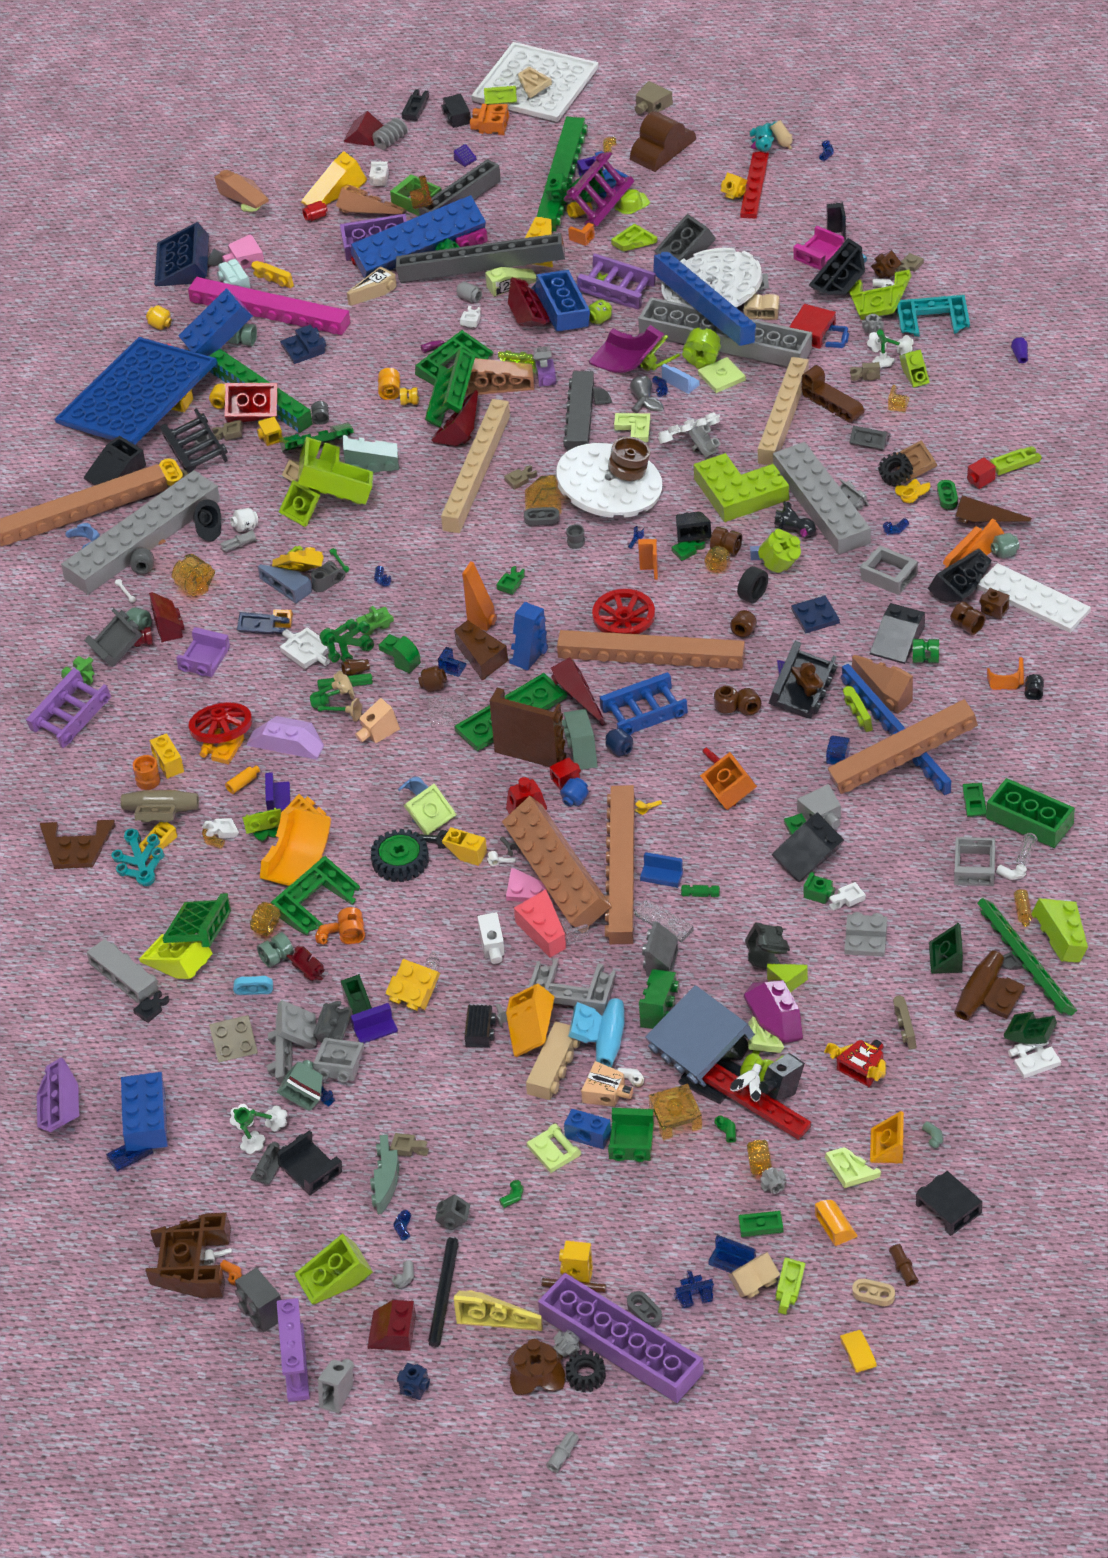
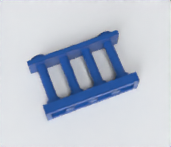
M668 672L599 696L600 709L603 714L611 711L618 721L617 728L625 730L629 735L688 713L686 698L677 701L670 691L672 684L671 676ZM663 693L670 704L660 707L653 696ZM646 699L653 710L642 713L636 702ZM629 705L635 717L626 720L619 708Z

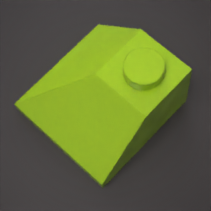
M292 480L279 513L306 527L321 494L315 489L303 488L298 484V481Z

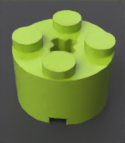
M695 328L688 335L683 347L682 356L697 369L713 364L721 348L720 337L711 329L706 328L702 330Z
M776 529L760 545L758 550L759 558L764 560L766 568L773 572L781 573L789 569L801 554L800 539L786 531Z

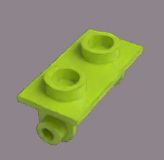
M274 808V810L252 815L246 814L245 817H242L246 834L279 827L281 808Z

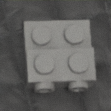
M854 912L852 915L847 914L844 954L885 957L887 917L880 913H874L872 916L863 915L860 912Z
M324 1038L313 1063L314 1070L322 1075V1080L334 1078L343 1083L354 1081L359 1070V1060L364 1050V1043Z

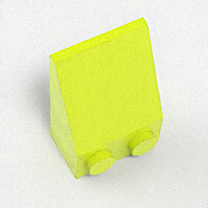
M161 934L139 958V961L176 979H191L196 975L199 968L207 963L213 953L209 947H202L201 941L163 943L162 938L164 934Z

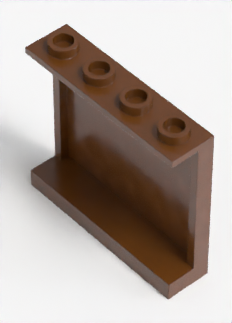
M496 688L489 700L495 753L547 767L566 759L561 704H557L552 712L505 699L504 689Z

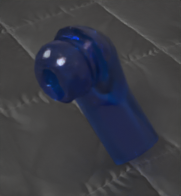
M654 376L652 383L659 386L656 389V392H658L657 396H666L668 393L666 380L659 376Z
M903 518L896 525H892L889 521L885 522L882 527L886 534H900L909 526V521Z
M402 1210L393 1223V1227L402 1241L409 1239L411 1236L407 1230L411 1218V1213L408 1210Z

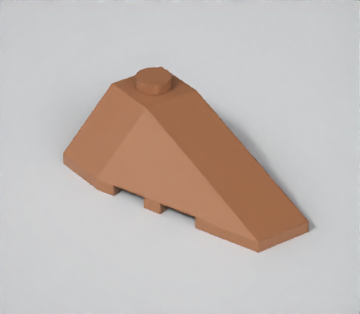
M349 184L342 187L336 207L340 208L339 210L344 213L403 214L406 209L391 202H381L382 199L378 196H368L367 191Z
M858 655L852 656V668L890 711L899 714L913 701V676L896 666L890 668L886 667L885 663L882 662L876 664L871 659Z

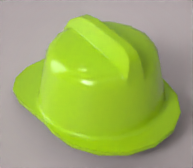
M628 189L614 205V209L625 215L632 214L647 207L650 201L645 193H641L636 189Z

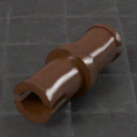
M901 1244L891 1246L889 1252L896 1263L895 1268L901 1273L906 1286L909 1287L917 1284L919 1281L918 1277H916L912 1268V1262L906 1257Z

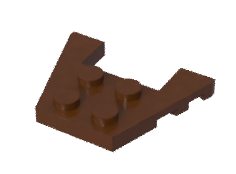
M97 820L96 835L57 837V822L40 823L54 869L93 868L105 841L108 840L111 830L115 827V820Z

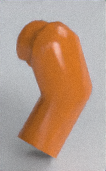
M223 1260L220 1264L221 1269L228 1273V1282L235 1286V1280L242 1277L241 1268L227 1260Z

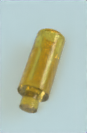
M1019 889L1014 892L1018 921L1022 922L1023 926H1028L1032 919L1027 890Z

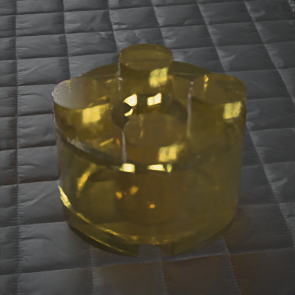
M187 554L184 556L186 558L182 561L179 560L172 570L173 583L191 596L203 595L208 592L209 585L215 575V570L198 556Z

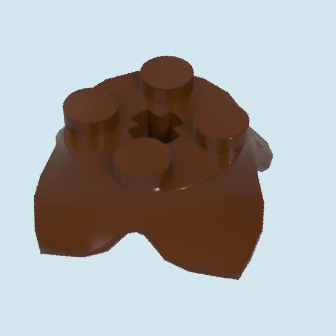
M530 1339L509 1356L507 1362L508 1366L511 1367L510 1385L515 1395L531 1393L537 1386H541L548 1391H558L564 1388L565 1371L561 1364L563 1356L554 1349V1346L539 1342L537 1339Z

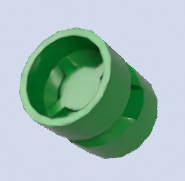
M913 639V663H923L925 660L928 663H939V639H929L927 642L924 639Z

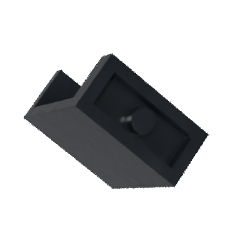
M310 1130L300 1134L292 1143L283 1146L277 1152L278 1165L309 1196L342 1173V1161L337 1156L330 1160L313 1143Z
M949 1171L944 1172L942 1175H937L931 1183L922 1186L916 1193V1206L919 1208L925 1203L945 1221V1232L950 1236L982 1214L983 1201Z

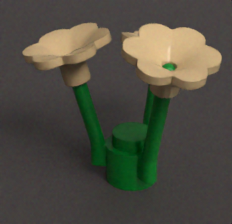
M337 671L334 674L335 681L332 685L310 695L311 706L314 709L318 708L319 712L324 710L345 711L350 713L354 722H357L361 717L362 703H360L359 698H354L355 695L349 677L343 674L342 671ZM333 688H334V689H337V688H338V690H335V691H332V692H329V693H325V692H327V691H329V690H331V689H333ZM340 693L341 695L348 693L351 699H355L351 702V706H326L329 703L330 696Z

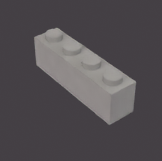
M103 939L87 951L89 964L138 1004L147 997L150 999L158 991L156 977L153 974H148L139 963L133 962L128 954H123L114 943Z

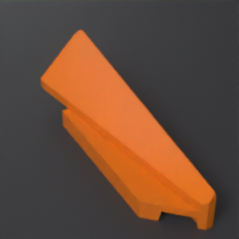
M991 519L983 530L975 526L945 557L943 564L946 566L945 568L978 548L986 555L992 552L991 543H993L994 537L1005 534L996 520Z

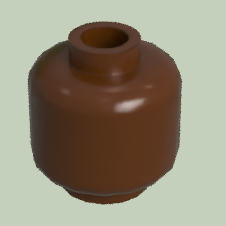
M747 610L737 612L730 623L732 632L738 637H748L756 628V617Z
M432 666L421 671V677H418L421 688L424 687L427 692H433L444 688L445 683H447V676L443 668Z
M722 686L716 689L714 692V706L717 711L728 714L737 709L738 692L736 689L730 686Z
M751 688L741 689L738 692V710L747 716L756 714L762 705L761 698Z

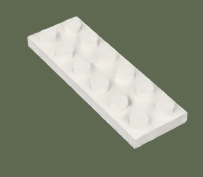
M998 563L977 585V589L985 593L989 588L1010 595V605L1069 633L1091 612L1090 606Z

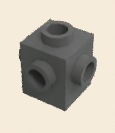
M454 1194L438 1203L435 1221L445 1228L453 1230L467 1222L470 1204Z

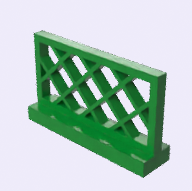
M228 893L220 894L217 900L184 902L162 938L163 943L201 941L202 947H210L231 912Z

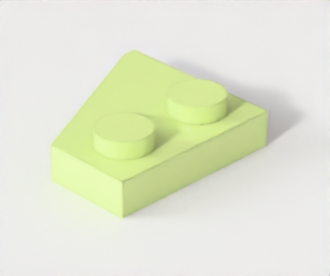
M752 1016L748 1025L755 1035L748 1040L749 1050L781 1053L784 1046L779 1037L770 1034L759 1026L755 1017Z

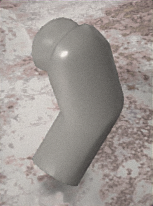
M412 1261L403 1262V1273L397 1274V1277L393 1276L392 1283L395 1287L404 1288L413 1281L414 1265Z

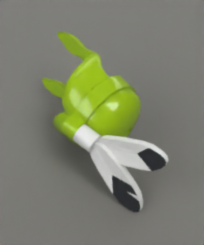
M753 1050L751 1054L747 1055L741 1065L740 1077L736 1078L730 1086L731 1091H739L749 1084L750 1097L755 1102L761 1096L759 1083L764 1080L767 1067L774 1063V1061L769 1059L762 1060L759 1056L760 1051Z

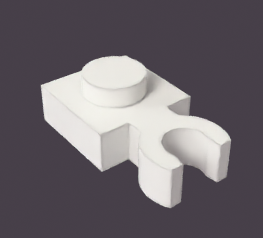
M469 306L468 312L464 311L460 318V325L468 328L477 327L480 321V307L472 310V306Z
M232 818L215 819L214 822L205 821L202 826L203 829H208L206 836L209 837L218 834L219 838H235L239 833Z

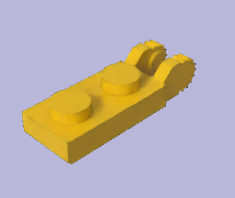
M253 261L251 264L255 277L265 278L269 282L273 281L281 287L285 286L291 289L294 286L290 272L259 261Z

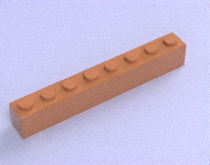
M963 699L828 767L830 777L840 794L849 792L869 782L871 779L885 774L889 770L901 766L905 762L919 757L923 753L978 726L976 716L966 700Z

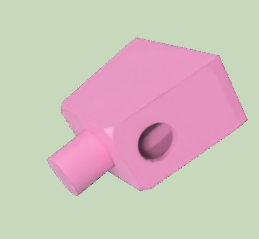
M251 234L228 245L229 254L222 256L223 263L236 259L243 269L251 267L253 261L264 263L263 252Z

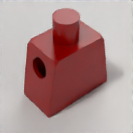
M522 777L518 780V784L508 789L506 810L509 814L529 796L542 804L545 810H547L542 792L534 779Z

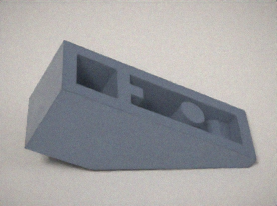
M262 564L258 566L259 578L294 603H298L312 593L311 580L298 571Z

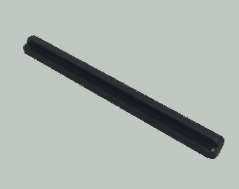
M449 1237L446 1241L428 1339L431 1347H438L441 1343L459 1244L457 1238Z

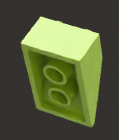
M342 1233L294 1273L309 1301L314 1305L357 1286L372 1274L373 1271L357 1244Z

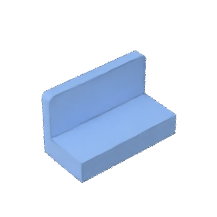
M666 364L661 366L662 380L687 394L700 385L698 379L675 367H670Z

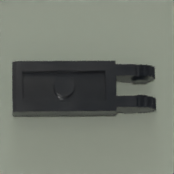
M415 89L402 111V119L418 120L429 98V91L425 90L422 96H420V90Z

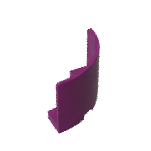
M651 325L645 332L635 337L612 328L606 342L592 356L589 363L614 373L632 371L648 356L663 338L664 334Z

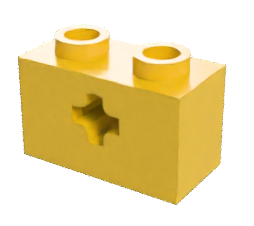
M565 1241L564 1249H560L559 1262H561L560 1274L566 1273L579 1282L590 1283L593 1271L591 1243Z

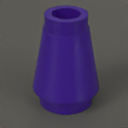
M1021 337L1015 338L1012 341L1011 349L1018 363H1026L1028 361V342Z

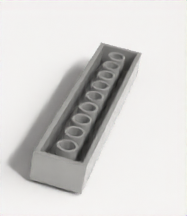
M653 297L649 299L638 318L639 334L645 332L651 325L662 332L664 336L667 335L668 338L666 340L685 344L689 333L693 329L700 328L705 330L708 328L716 332L720 337L721 348L719 352L788 367L791 357L807 359L812 349V332L753 319L750 320L756 324L755 343L739 346L694 307Z
M193 470L61 563L64 579L87 595L128 567L133 551L138 548L151 550L158 545L159 541L167 539L191 522L196 506L200 501L210 499L216 503L219 502L218 486Z

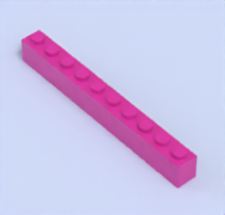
M196 277L188 288L191 302L208 306L227 288L253 316L280 321L286 324L298 325L300 327L311 324L318 331L343 335L350 324L349 310Z

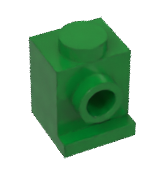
M810 872L803 885L804 898L826 904L828 899L835 893L833 881L815 876V873Z

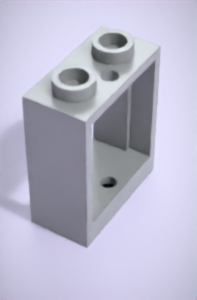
M879 546L876 551L871 553L869 559L862 563L860 567L861 580L900 595L918 574V561ZM880 561H884L902 570L896 577H892L874 568Z
M956 837L954 885L994 886L995 838ZM960 854H990V867H960Z

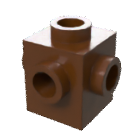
M891 250L885 254H879L874 259L875 262L871 267L880 279L886 276L890 278L902 263Z
M989 588L980 597L981 612L1001 620L1009 609L1010 595Z

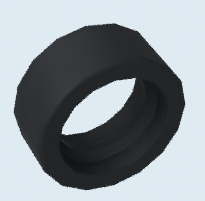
M755 566L749 567L739 581L737 588L738 596L747 602L755 603L767 588L768 573Z

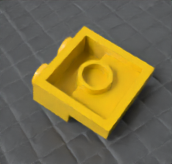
M306 547L305 550L288 552L287 555H280V557L273 559L272 567L306 572L321 567L324 557L322 552L316 551L315 548Z
M403 959L396 976H392L385 994L389 996L390 1001L396 1004H400L402 1001L407 1003L406 1007L417 1011L418 1008L425 1010L440 973Z

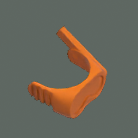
M1019 657L1018 671L1011 675H997L992 673L990 668H987V679L990 688L993 690H1016L1019 685H1024L1023 658Z

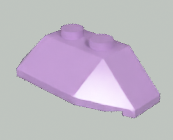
M280 716L272 718L255 729L247 742V746L316 760L324 747L311 722Z

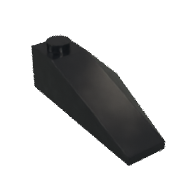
M978 548L937 573L927 589L940 601H962L973 594L992 560Z

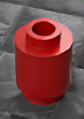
M322 201L306 205L302 209L306 221L322 218L328 212L326 204L322 203Z

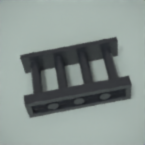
M197 408L194 409L196 419L174 430L169 429L166 424L160 426L164 439L188 474L197 469V466L219 455L224 462L228 461L226 457L228 451L225 445L219 443L207 424L206 416L204 413L200 414ZM199 424L203 428L181 440L175 439L177 435ZM206 434L209 437L208 440L188 450H182L184 445ZM211 445H214L216 448L195 460H189L191 455Z

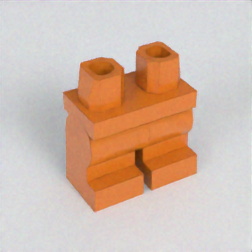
M482 104L481 108H473V118L470 119L471 130H479V134L498 132V135H505L509 120L508 104H491L488 106L487 104Z

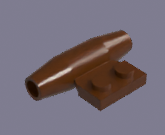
M990 951L973 971L961 992L954 1012L958 1018L968 1021L984 1004L989 1012L1008 1019L1024 992L1025 985L1008 977L998 978L1004 961V956L1000 952Z

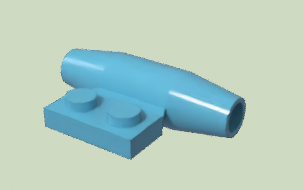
M617 998L610 999L602 1016L596 1009L577 1002L572 1015L568 1037L584 1043L596 1042V1062L608 1067H612L621 1045L625 1025L624 1002Z

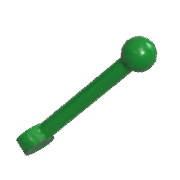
M335 548L330 549V554L334 555L345 573L349 572V567L345 566L337 555V550Z

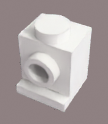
M371 161L370 186H387L389 175L388 163Z

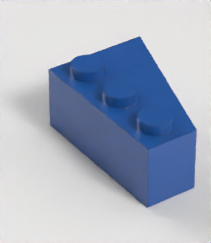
M524 602L516 611L513 634L516 637L515 643L511 644L514 654L513 658L509 660L510 664L528 671L537 659L546 653L548 644L545 628L546 618L543 608Z

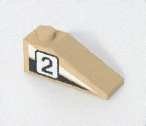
M381 266L347 292L348 305H356L393 291L397 286L395 273Z

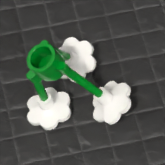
M240 1104L238 1108H232L230 1112V1123L245 1133L242 1137L240 1148L249 1155L262 1151L264 1148L263 1143L265 1142L264 1135H259L257 1131L249 1133L247 1127L253 1125L254 1116L266 1118V1127L271 1128L274 1132H278L280 1128H284L287 1124V1111L277 1105L272 1110H268L266 1114L250 1109L245 1104Z

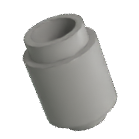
M466 281L460 283L456 288L457 296L471 303L479 302L482 297V290Z

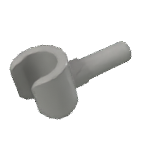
M496 1004L498 1010L497 1019L499 1025L503 1026L504 1022H508L506 1011H503L500 1004Z

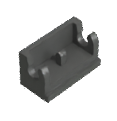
M341 1001L325 1003L322 1007L313 1033L321 1043L324 1038L342 1040L353 1010L350 1007L338 1008L342 1003Z

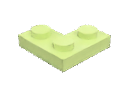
M615 413L614 430H631V437L649 442L650 413Z

